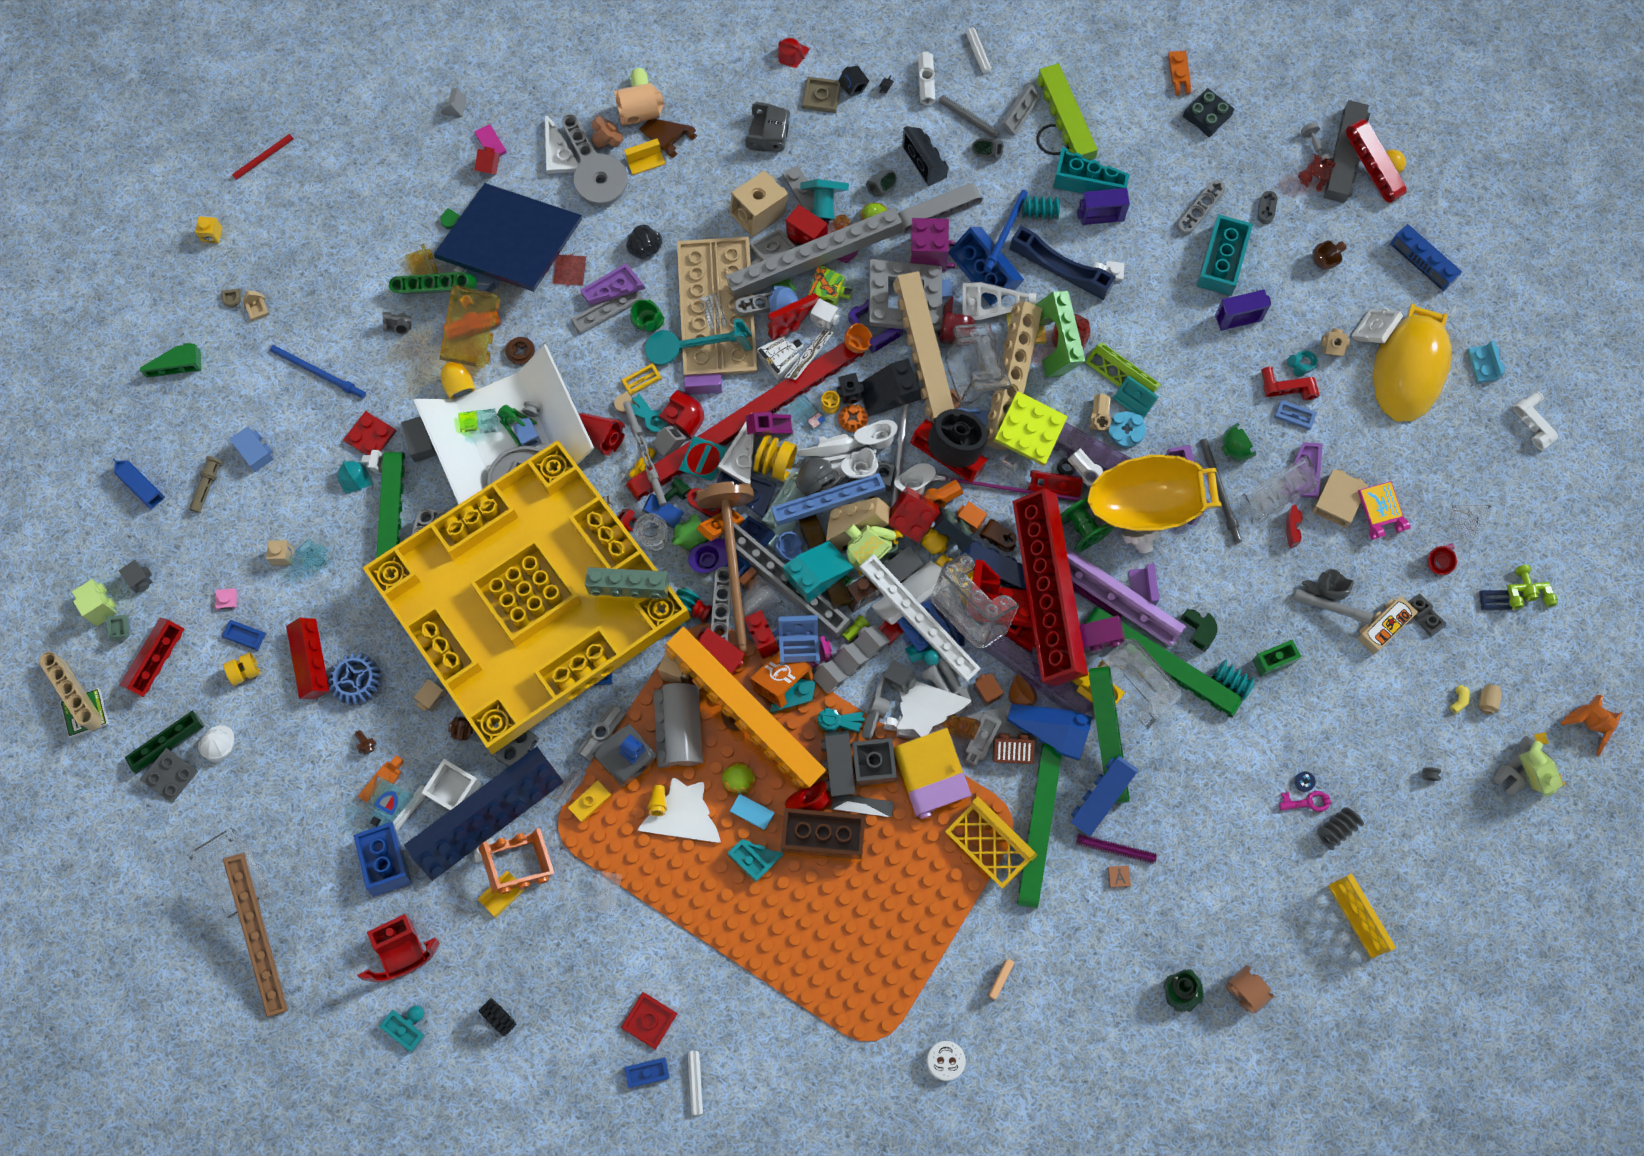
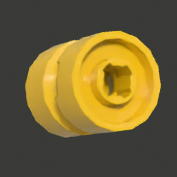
M251 652L239 656V660L232 659L223 663L225 673L233 686L244 682L246 677L251 679L261 674L260 669L257 667L256 659Z

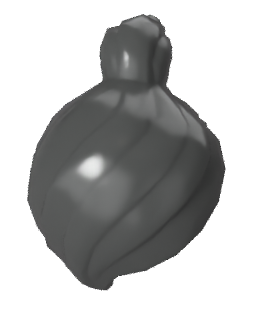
M1328 569L1320 574L1317 585L1311 580L1302 581V584L1306 587L1308 593L1314 594L1317 597L1322 595L1328 600L1339 601L1345 599L1351 593L1354 580L1346 579L1342 573L1335 569Z

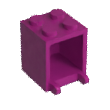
M912 218L910 263L942 266V272H946V268L955 269L954 263H947L949 246L955 245L954 240H949V219Z

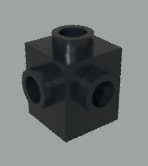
M856 373L839 376V387L836 390L839 397L842 398L843 404H855L861 400L864 388L862 382H858Z

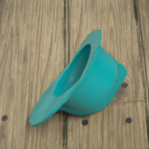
M342 461L343 464L338 469L337 479L345 494L358 490L361 491L362 488L374 485L370 474L361 462Z

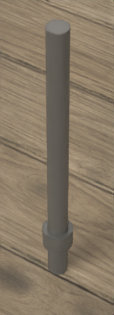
M1207 438L1201 439L1200 444L1208 467L1217 469ZM1217 469V473H1215L1217 490L1227 519L1226 525L1228 530H1231L1234 542L1240 543L1242 538L1238 530L1239 524L1237 519L1234 518Z

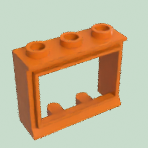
M540 828L535 829L532 834L524 835V833H519L512 839L505 840V838H500L495 843L489 845L486 841L478 847L490 882L492 894L499 893L504 895L517 887L519 890L530 887V884L535 882L538 885L544 884L554 874ZM533 844L542 873L500 884L491 854Z

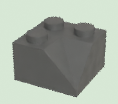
M892 738L852 742L856 786L896 782L897 775Z

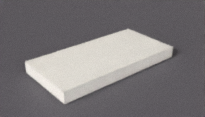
M930 561L901 584L921 603L949 582L952 577L950 573ZM885 596L871 606L878 615L891 625L903 617Z

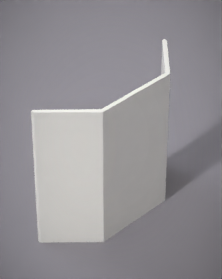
M546 344L538 350L518 373L456 399H414L458 504L487 486V475L490 466L500 454L508 449L518 447L509 432L500 423L501 418L497 415L499 409L504 405H508L512 409L515 408L520 413H522V408H525L523 405L525 401H530L540 406V410L537 411V417L527 416L537 422L534 427L542 443L534 447L543 450L559 440L577 465L594 449ZM515 421L514 423H512V424H509V423H508V425L510 426V428L512 429V431H513L514 434L516 435L515 430H514V428H513V426H512V425L516 424V421Z

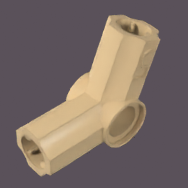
M1100 393L1094 395L1089 430L1108 432L1111 419L1109 415L1110 396Z

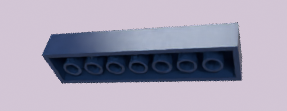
M536 746L404 844L415 863L433 881L563 784L564 781Z

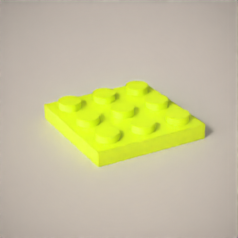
M1017 391L993 441L1045 466L1068 416Z

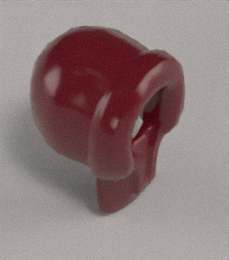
M949 297L944 304L941 333H938V340L943 344L965 345L973 338L975 321L971 316L952 313L953 297Z

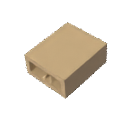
M1333 468L1312 512L1347 528L1351 524L1361 503L1358 490L1367 488L1368 484L1359 478L1347 475L1342 470Z

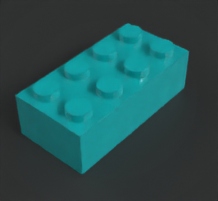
M1220 214L1217 215L1197 281V287L1232 296L1238 282L1253 227L1252 223Z

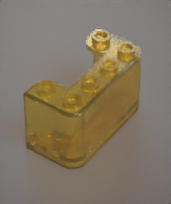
M452 284L439 360L484 368L485 364H489L491 353L487 351L488 344H492L493 333H490L491 326H495L497 315L493 314L495 309H499L500 297H497L498 294L496 292Z

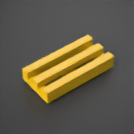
M652 363L623 378L621 382L629 395L632 396L662 380V377ZM650 370H653V372H651L650 374L639 378L637 381L629 385L627 384V382L637 378L638 376Z

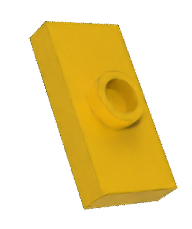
M597 780L568 808L583 823L612 795Z

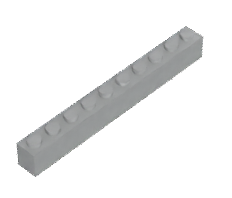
M895 207L728 274L726 279L734 300L902 233V221Z

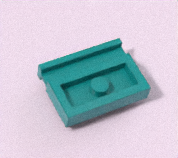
M1127 376L1112 399L1129 411L1141 415L1144 419L1159 396L1132 377Z

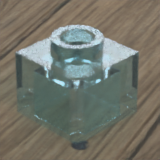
M495 408L476 411L480 434L499 431Z

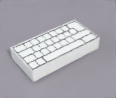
M715 293L716 328H720L718 295ZM711 294L699 299L703 300L706 304L704 314L710 330H713L714 314L713 296ZM721 307V324L723 327L727 325V322Z

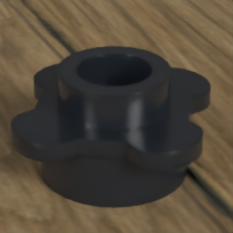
M891 75L888 79L884 77L879 85L881 87L879 93L881 91L888 92L894 83L890 79Z

